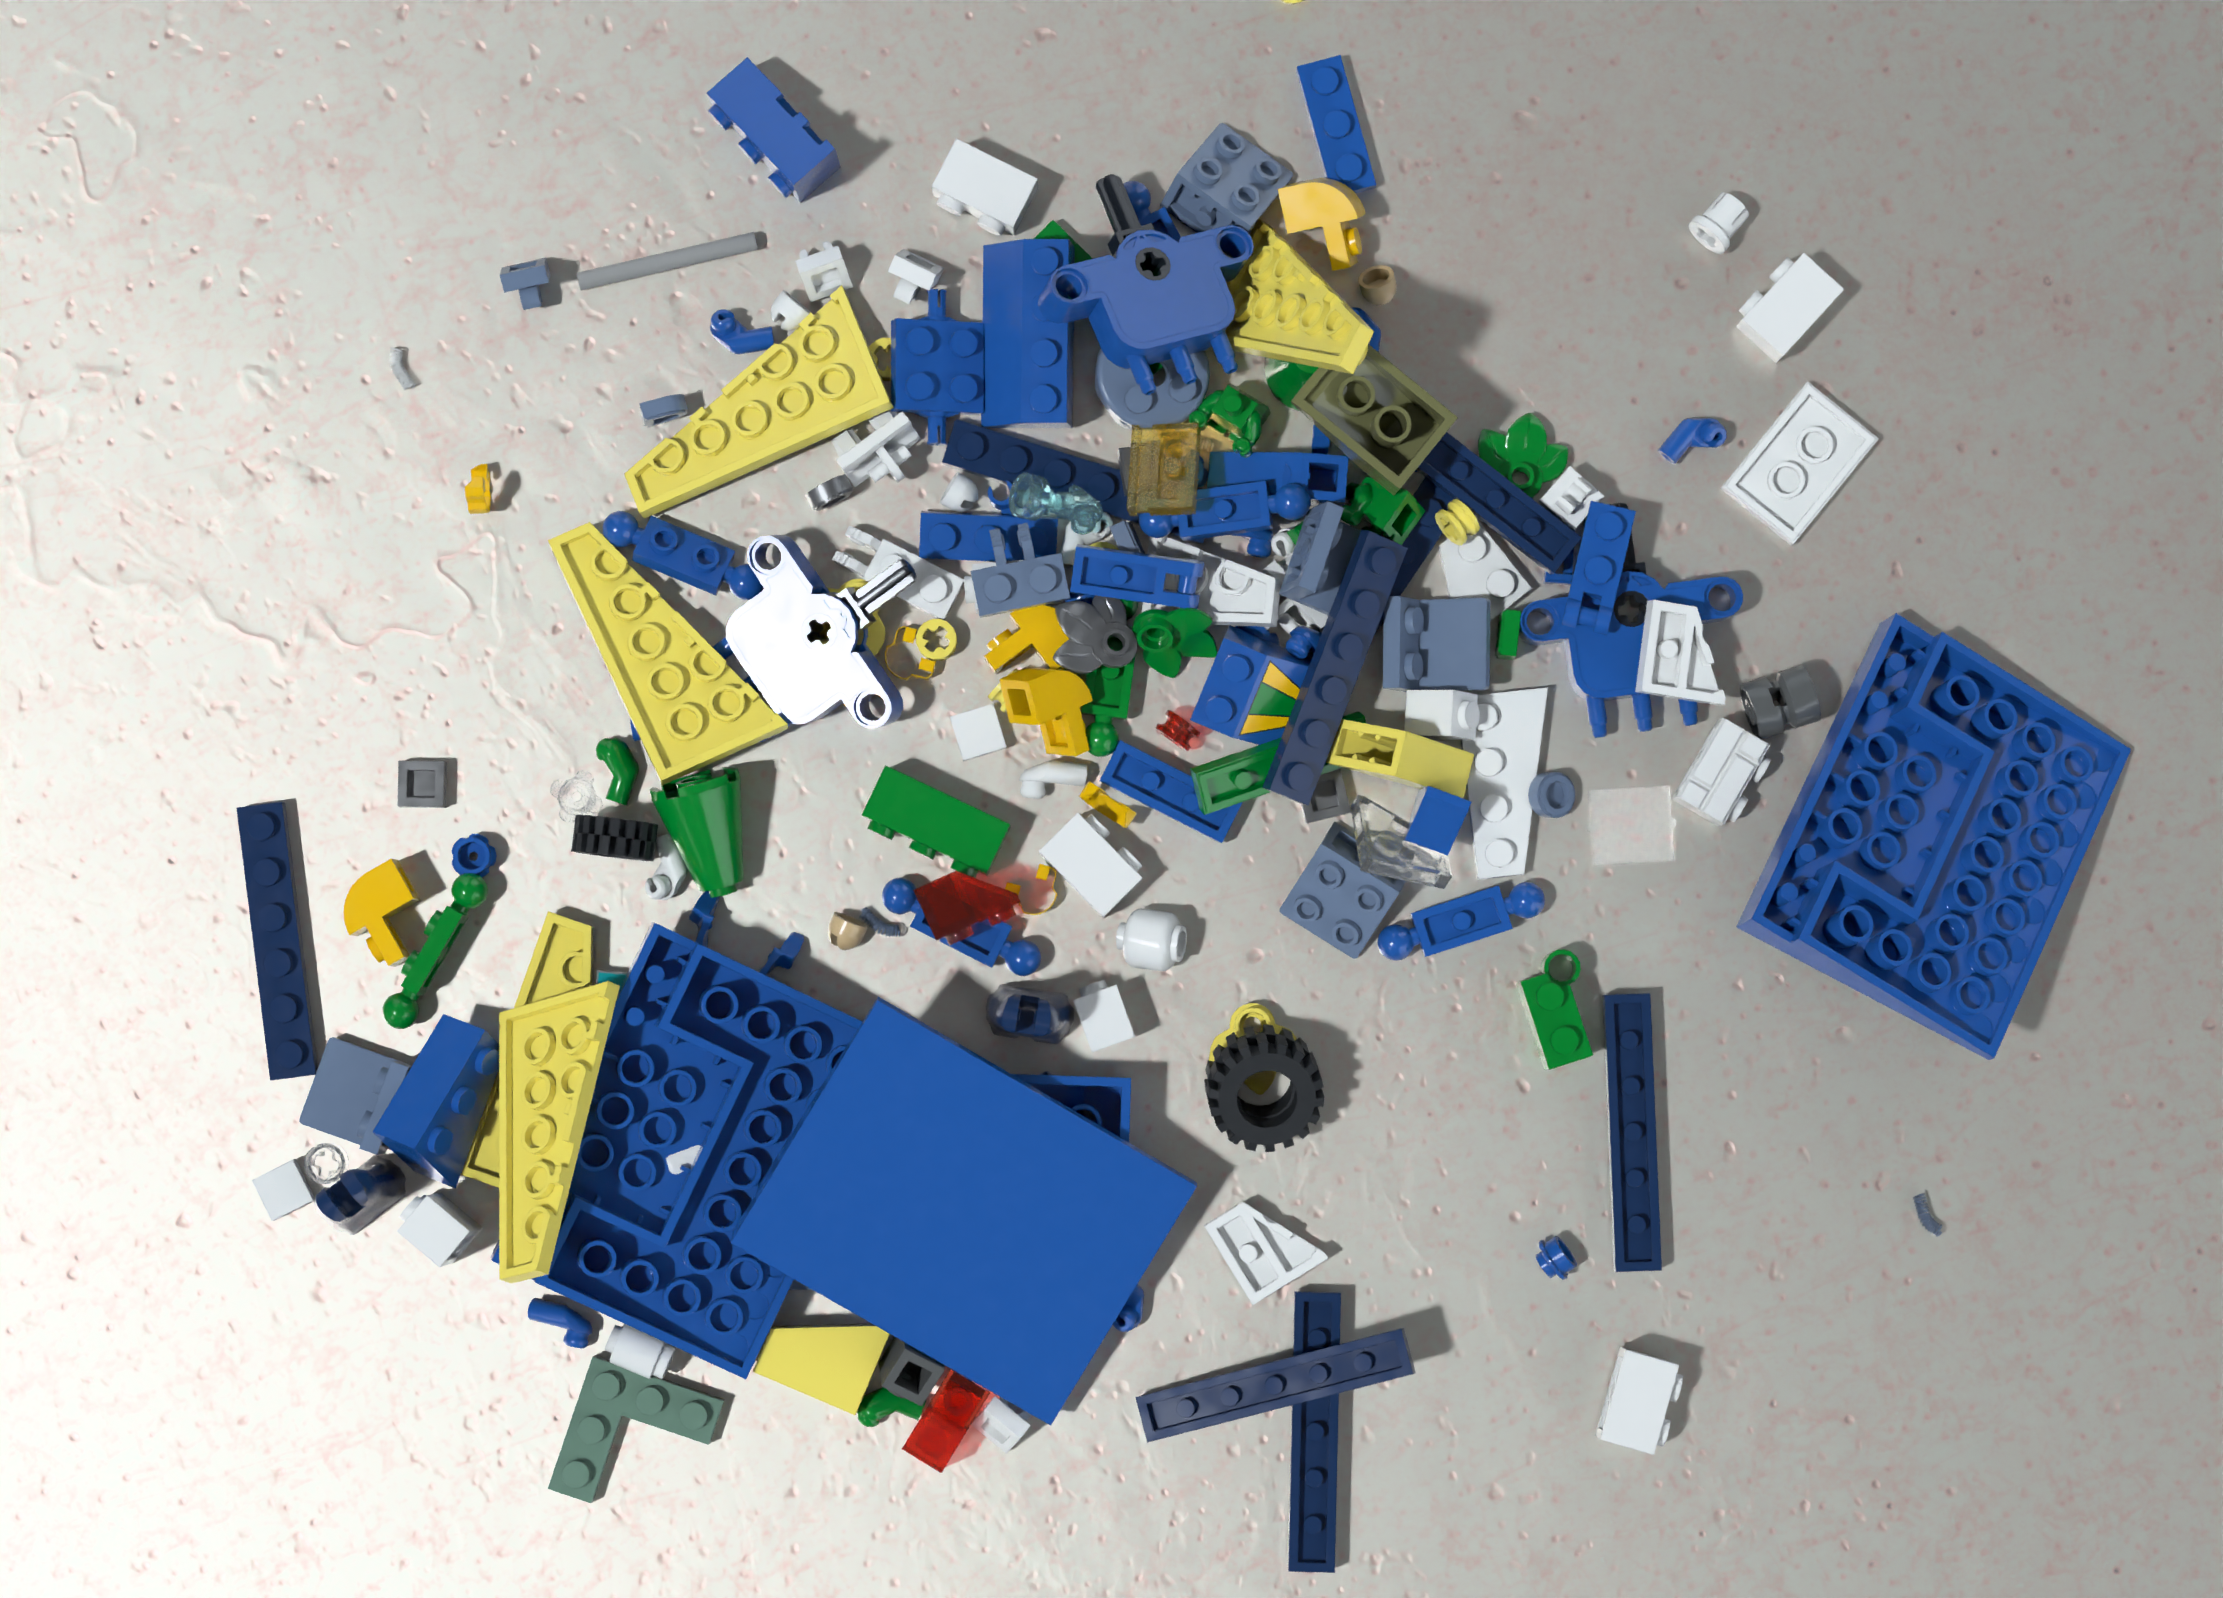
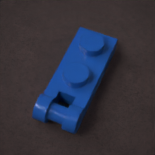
M1595 501L1590 502L1562 625L1575 628L1576 624L1593 627V632L1607 635L1636 511ZM1583 595L1600 599L1598 610L1581 606Z
M1077 544L1070 592L1197 609L1200 600V594L1196 593L1198 577H1203L1205 563L1194 559L1172 558ZM1166 573L1180 575L1178 590L1164 589Z

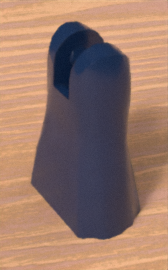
M1002 984L987 999L986 1019L990 1024L993 1034L1010 1038L1025 1036L1032 1038L1036 1042L1059 1044L1063 1037L1070 1032L1074 1022V1008L1069 1003L1068 996L1063 993Z
M374 1155L358 1168L349 1169L339 1176L340 1180L330 1188L324 1187L316 1195L314 1206L320 1217L338 1232L355 1235L405 1196L406 1178L400 1167L391 1160Z

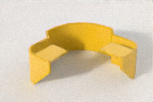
M480 464L471 469L472 481L465 486V497L470 514L490 512L489 468L487 464Z
M906 626L898 628L894 642L886 646L885 663L888 669V648L895 646L898 633L905 629L902 641L913 644L917 629ZM921 658L918 669L931 672L928 677L911 674L907 678H903L894 674L890 669L889 671L895 677L904 681H908L912 677L928 680L933 676L936 661Z
M1090 781L1079 795L1088 805L1126 829L1137 814L1121 802L1119 804L1107 796L1105 791Z
M1039 864L1036 874L1037 879L1047 881L1049 870L1052 869L1055 872L1053 889L1057 876L1055 869ZM1007 882L1003 894L1005 901L1021 906L1020 904L1009 902L1005 898V893L1018 897L1021 886ZM1053 889V891L1055 892L1056 895H1055V898H1054L1053 903L1051 904V906H1050L1048 909H1046V910L1043 911V912L1035 913V914H1033V913H1027V912H1024V911H1023V913H1024V914H1028V915H1040V914H1043V913L1047 912V911L1053 906V904L1055 903V900H1056V897H1057L1056 891Z

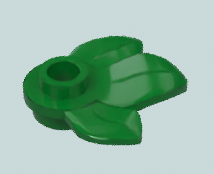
M1532 413L1519 417L1508 429L1506 436L1492 430L1483 429L1478 439L1479 457L1531 498H1534L1539 493L1543 483L1557 479L1567 464L1568 447L1560 444H1547L1544 425ZM1519 471L1523 472L1528 476L1529 481L1526 484H1517L1513 481L1512 474Z
M1179 608L1166 612L1164 610L1151 609L1140 613L1134 620L1133 633L1139 646L1144 649V661L1162 675L1175 678L1181 666L1182 656L1215 658L1217 655L1215 639L1206 630L1211 625L1213 618L1201 610Z

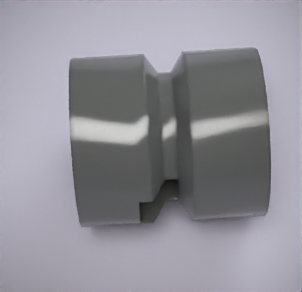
M1803 665L1778 672L1774 681H1770L1764 676L1740 685V696L1747 721L1753 734L1760 739L1783 733L1786 724H1790L1796 729L1821 720L1818 697L1811 677ZM1778 699L1779 706L1775 707L1773 700Z

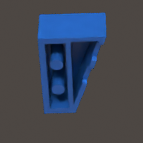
M748 57L706 93L710 103L713 105L707 110L724 131L732 127L743 140L738 143V146L755 165L761 160L773 172L768 177L769 181L783 197L787 198L792 193L801 203L841 168L836 149L827 139L823 142L810 128V122L801 112L797 113L783 98L784 95Z
M443 1014L374 1128L373 1133L414 1172L456 1189L499 1070V1043L486 1030Z

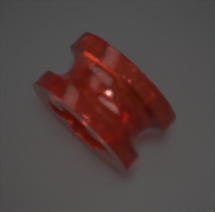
M1167 710L1165 713L1167 717L1164 724L1158 723L1155 729L1169 741L1188 752L1191 748L1189 741L1194 737L1198 738L1201 732L1176 713Z

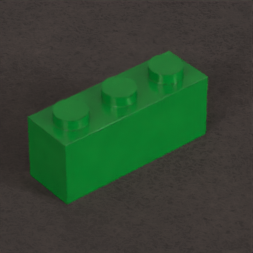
M886 765L862 813L864 818L870 820L867 829L890 840L893 839L895 833H898L912 840L909 849L932 860L937 852L953 859L950 868L972 879L976 878L978 872L988 876L1011 828L1009 823Z

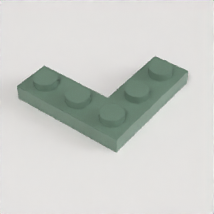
M594 1355L591 1359L548 1489L593 1503L622 1416L709 1445L725 1399L655 1376L648 1379L609 1362L610 1360Z

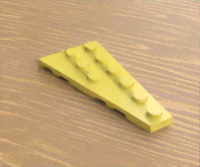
M1259 219L1250 233L1254 244L1252 255L1235 279L1226 282L1235 305L1234 319L1225 330L1233 351L1354 374L1357 366L1363 362L1367 355L1368 343L1374 331L1272 226Z
M610 981L499 1012V1280L513 1284L549 1274L620 988L619 985Z

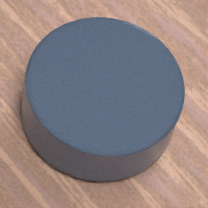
M1544 772L1537 775L1529 787L1528 798L1530 806L1541 817L1560 818L1565 816L1572 809L1575 801V788L1568 776L1560 772Z

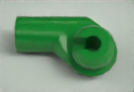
M604 738L596 746V756L599 760L605 762L613 775L605 799L627 806L639 772L638 763L624 741L619 738Z
M881 1387L864 1395L857 1411V1418L866 1427L877 1426L880 1419L894 1412L918 1421L926 1401L920 1406L906 1398L897 1397L886 1388Z

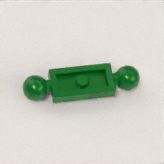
M1120 599L1126 609L1127 622L1136 613L1138 601ZM1116 637L1107 639L1110 649L1114 651L1123 649L1120 639ZM1136 654L1130 663L1121 668H1109L1101 665L1091 673H1087L1085 684L1091 693L1093 701L1082 706L1081 714L1095 716L1094 722L1087 726L1085 732L1089 746L1088 752L1094 756L1105 757L1112 754L1119 743V734L1112 725L1113 718L1127 720Z
M464 873L458 876L451 888L454 900L451 906H446L443 912L436 910L424 930V934L429 936L420 952L413 950L402 967L401 974L406 976L401 984L403 987L402 991L389 996L383 1004L382 1015L389 1026L395 1029H406L412 1026L418 1019V998L420 995L424 996L468 920L469 916L467 913L469 910L481 906L487 899L488 886L480 875Z

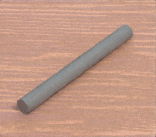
M751 232L578 272L577 278L580 289L586 290L758 250L755 234Z

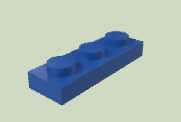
M1341 55L1297 66L1296 73L1325 178L1339 181L1355 193L1375 189L1376 181Z
M921 511L919 557L996 562L989 530L1000 528V533L1004 536L1006 546L1004 550L1006 561L1024 560L1023 550L1019 545L1017 536L1018 525L1028 523L1035 558L1057 554L1058 517Z
M1121 740L1099 780L1100 783L1222 844L1243 803L1241 802L1204 815L1199 810L1192 776Z

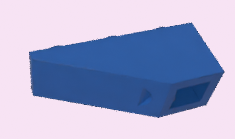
M1210 452L1207 488L1267 481L1270 495H1275L1282 486L1295 483L1303 486L1308 491L1311 499L1310 506L1315 507L1329 501L1342 507L1346 497L1349 457L1303 452H1252L1248 458H1243L1239 453Z

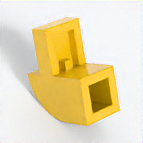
M1328 178L1310 179L1288 184L1278 189L1287 234L1323 226L1332 271L1350 268L1358 263L1357 255L1362 253L1361 239L1357 228L1350 227L1349 220L1358 219L1365 215L1366 212L1361 200L1352 189L1339 181Z
M1042 605L1010 613L1012 621L1019 630L1012 634L1009 629H1006L987 644L990 652L984 655L986 662L995 674H998L1031 648L1036 651L1048 669L1064 670L1065 668L1059 666L1053 660V656L1058 648L1069 638L1064 634L1058 623L1055 608Z
M1025 668L999 679L1009 723L1040 725L1046 754L1078 756L1089 751L1085 733L1086 726L1080 707L1092 702L1093 699L1087 685L1079 676L1066 670Z
M389 859L357 879L346 896L343 912L345 926L349 935L359 936L369 931L371 937L366 939V943L378 963L385 960L387 965L391 967H397L404 963L410 954L389 918L421 900L399 860Z

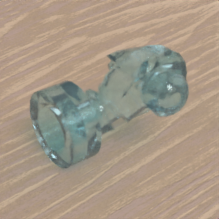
M1024 472L1015 479L1010 490L1009 508L1012 515L1018 518L1036 521L1043 514L1048 516L1049 513H1054L1056 518L1070 521L1071 529L1075 533L1084 535L1092 532L1096 527V523L1103 516L1100 502L1083 488L1074 484L1073 487H1068L1069 492L1057 491L1056 494L1050 488L1045 477Z

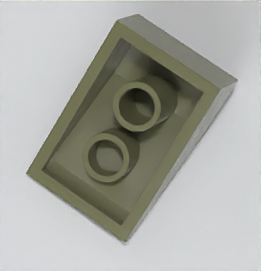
M1369 344L1367 355L1363 362L1357 366L1354 374L1318 368L1291 400V403L1347 457L1393 496L1401 489L1458 419L1455 414Z

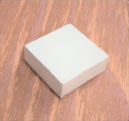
M994 704L950 716L963 761L1007 748Z
M292 1159L252 1180L271 1221H275L315 1201V1197L296 1159Z

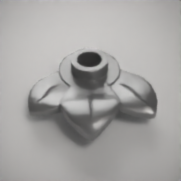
M1095 596L1091 605L1082 601H1069L1055 608L1058 623L1064 634L1069 638L1058 648L1053 656V660L1059 666L1076 673L1087 674L1096 670L1101 665L1109 668H1121L1130 663L1134 658L1138 646L1137 639L1133 631L1126 626V609L1120 599ZM1111 637L1120 639L1123 649L1119 651L1110 649L1107 639Z

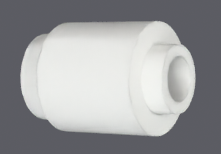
M624 1324L623 1327L614 1326L605 1346V1351L612 1353L609 1362L648 1379H651L652 1376L663 1379L671 1364L676 1347Z

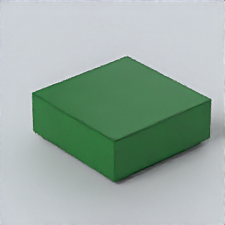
M1505 609L1499 615L1495 647L1496 659L1512 661L1516 657L1521 611Z

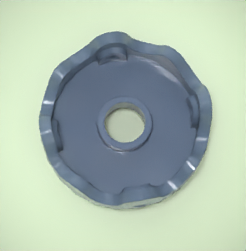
M1100 348L1095 369V390L1112 419L1120 426L1130 430L1164 432L1175 428L1189 419V415L1197 410L1203 402L1209 387V360L1205 350L1190 354L1195 365L1194 370L1197 380L1188 385L1183 382L1181 375L1177 373L1172 359L1158 362L1165 369V380L1161 385L1156 386V391L1153 394L1144 395L1140 386L1136 384L1131 369L1113 364L1106 358Z

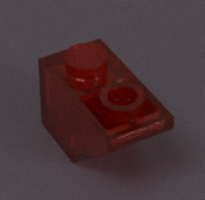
M958 871L951 872L913 890L936 941L939 942L946 938L949 946L973 936L972 926L988 919L992 927L1016 916L1013 907L1022 904L1017 893Z
M950 1369L902 1449L942 1473L990 1392Z

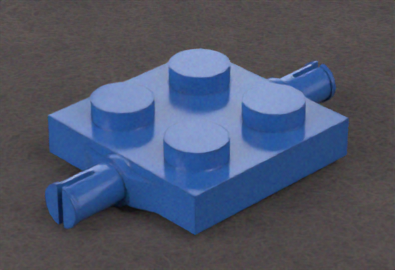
M931 289L930 291L927 290V317L921 319L895 318L891 321V402L894 407L891 409V412L903 411L928 418L927 445L933 446L936 444V446H943L947 444L946 418L954 415L979 416L984 413V323L960 322L946 317L947 290L940 289L938 291V289Z

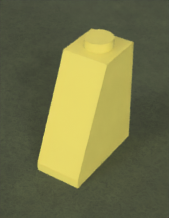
M1342 719L1326 763L1418 789L1430 786L1464 798L1474 754L1408 731Z
M872 1323L773 1326L759 1351L753 1372L856 1415L890 1334Z

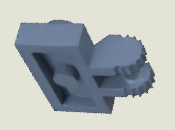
M1028 523L1019 524L1017 531L1024 560L1008 564L1004 552L1006 549L1004 536L1000 533V528L989 530L996 566L971 571L980 618L1070 600L1061 553L1035 558Z

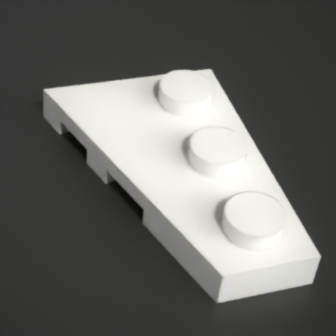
M1167 536L1162 538L1149 537L1148 554L1194 559L1205 563L1203 577H1198L1196 593L1200 594L1199 607L1197 609L1213 618L1211 625L1277 627L1281 581ZM1166 573L1164 589L1178 590L1180 575ZM1145 602L1142 604V612L1151 609L1170 612L1180 608Z

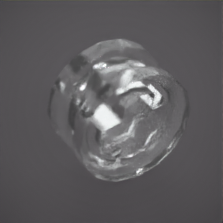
M321 1143L308 1151L304 1160V1168L312 1181L319 1184H332L339 1181V1176L348 1171L349 1158L347 1152L341 1146L335 1143ZM325 1150L331 1151L332 1160L338 1162L337 1170H330L328 1177L321 1175L322 1167L315 1165L317 1156H325Z

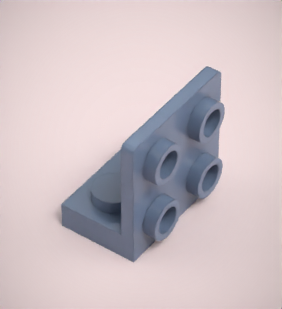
M1220 123L1177 173L1160 206L1162 208L1165 207L1167 212L1197 233L1227 225H1235L1243 228L1250 235L1256 222L1279 196L1278 189L1288 185L1293 177V173L1226 124ZM1222 250V251L1225 252L1227 255H1229L1230 257H1232V255L1229 254L1227 251Z
M1326 501L1309 509L1306 513L1279 594L1329 616L1361 530L1340 522L1344 508Z
M1389 596L1384 608L1383 621L1384 689L1407 692V690L1473 691L1489 689V599L1418 600L1404 596Z
M1334 821L1314 856L1280 907V913L1355 959L1359 956L1401 892L1412 869Z
M335 1037L329 1038L299 1122L302 1125L358 1144L361 1150L375 1155L386 1154L388 1146L373 1133V1130L412 1065Z

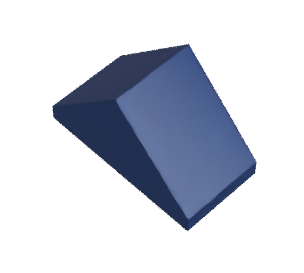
M1430 786L1420 789L1415 799L1405 840L1448 856L1469 811L1471 801Z

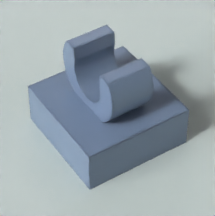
M547 258L502 267L500 279L504 293L519 290L523 310L542 306L541 302L543 300L539 285L549 283L551 276Z

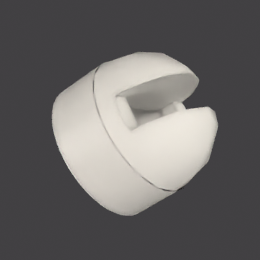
M784 290L775 299L771 307L773 322H777L782 316L786 318L781 325L782 330L791 331L797 329L799 323L810 314V311Z
M957 472L947 486L939 503L956 512L970 510L973 507V502L978 500L976 484L970 478Z

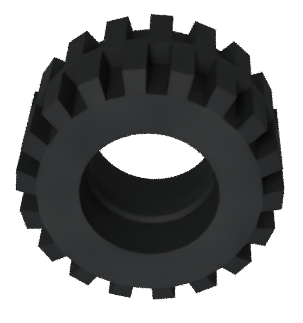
M1263 1024L1262 1032H1255L1253 1025L1244 1027V1036L1238 1038L1235 1032L1227 1036L1228 1046L1224 1048L1218 1044L1213 1051L1215 1061H1208L1205 1069L1207 1079H1204L1211 1116H1214L1215 1124L1220 1132H1227L1228 1140L1236 1145L1243 1140L1247 1150L1256 1151L1257 1145H1263L1265 1152H1274V1144L1282 1142L1286 1149L1294 1145V1136L1298 1134L1304 1139L1310 1133L1308 1122L1316 1125L1320 1118L1318 1107L1324 1106L1325 1097L1322 1090L1324 1086L1313 1053L1309 1052L1307 1044L1300 1037L1294 1040L1292 1032L1285 1028H1282L1280 1033L1276 1034L1273 1025ZM1276 1071L1291 1080L1286 1093L1279 1100L1268 1105L1249 1104L1238 1096L1242 1083L1249 1076L1257 1072Z

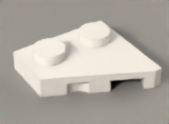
M1478 521L1480 526L1479 532L1475 535L1467 534V541L1463 545H1456L1447 539L1439 545L1438 549L1447 581L1446 587L1449 599H1489L1491 622L1532 588Z
M1659 600L1647 601L1635 692L1712 705H1725L1726 697L1724 691L1719 690L1711 667V664L1715 662L1710 647L1703 638V624L1697 607Z
M1245 1202L1239 1203L1204 1225L1252 1305L1328 1259L1325 1252Z

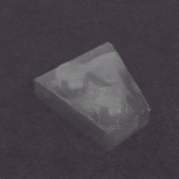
M1357 795L1351 805V814L1360 871L1445 889L1452 878L1448 856L1406 841L1408 821L1367 797Z

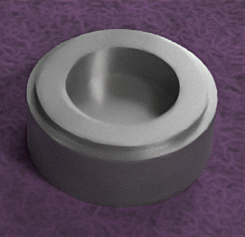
M846 474L820 484L805 496L812 509L820 511L847 498L852 494L853 487Z

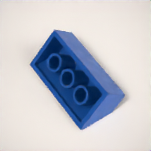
M1020 239L983 246L984 413L981 414V427L1073 428L1074 321L1060 324L1051 322L1042 315L1038 305L1039 295L1054 271L1062 266L1075 263V246L1069 239ZM1058 291L1062 297L1071 299L1065 292Z

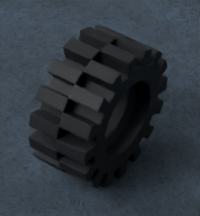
M577 814L575 816L571 852L620 859L654 861L658 824Z

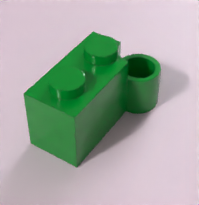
M1564 949L1552 951L1542 960L1540 975L1515 982L1544 1070H1551L1593 1056L1570 986L1579 977L1581 970L1580 961L1571 951ZM1557 955L1565 956L1572 964L1570 977L1562 982L1555 980L1549 972L1550 961Z

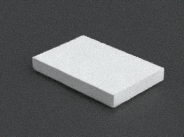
M1807 382L1720 489L1792 546L1879 438Z

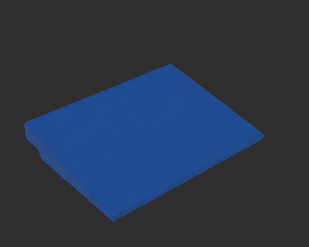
M1895 613L1879 624L1736 927L1985 1059H1994L2131 749L1944 632L1932 636Z
M652 922L618 992L549 1274L532 1278V1280L554 1292L747 1379L794 1279L731 1244L733 1229L756 1195L758 1185L862 1021ZM700 1145L701 1147L690 1168L681 1165L680 1170L683 1172L677 1175L669 1171L666 1161L669 1155ZM499 1240L490 1257L491 1261L499 1264Z
M878 997L758 1185L756 1195L733 1229L731 1244L1045 1423L1052 1425L1197 1188V1182Z

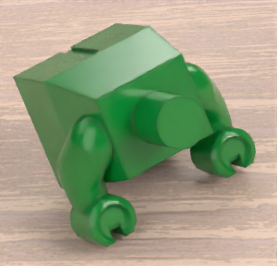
M1230 383L1224 391L1217 390L1207 396L1199 408L1189 415V423L1192 426L1196 425V428L1200 431L1205 430L1208 426L1223 437L1229 434L1228 439L1233 442V451L1239 453L1243 458H1248L1252 453V447L1256 444L1262 433L1261 427L1271 412L1268 406Z
M1366 477L1361 485L1356 482H1350L1346 486L1345 498L1349 499L1351 505L1345 504L1342 506L1344 510L1340 519L1351 526H1357L1361 518H1364L1371 524V527L1365 526L1360 530L1371 531L1380 536L1383 534L1385 538L1402 545L1425 513V510L1406 489L1401 487L1393 496L1373 478Z

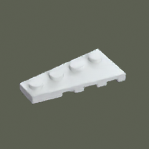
M1548 687L1478 695L1477 705L1480 717L1476 726L1475 740H1461L1462 750L1474 754L1466 790L1467 798L1471 801L1469 815L1477 880L1523 875L1525 873L1532 817L1528 792L1531 782L1537 776Z

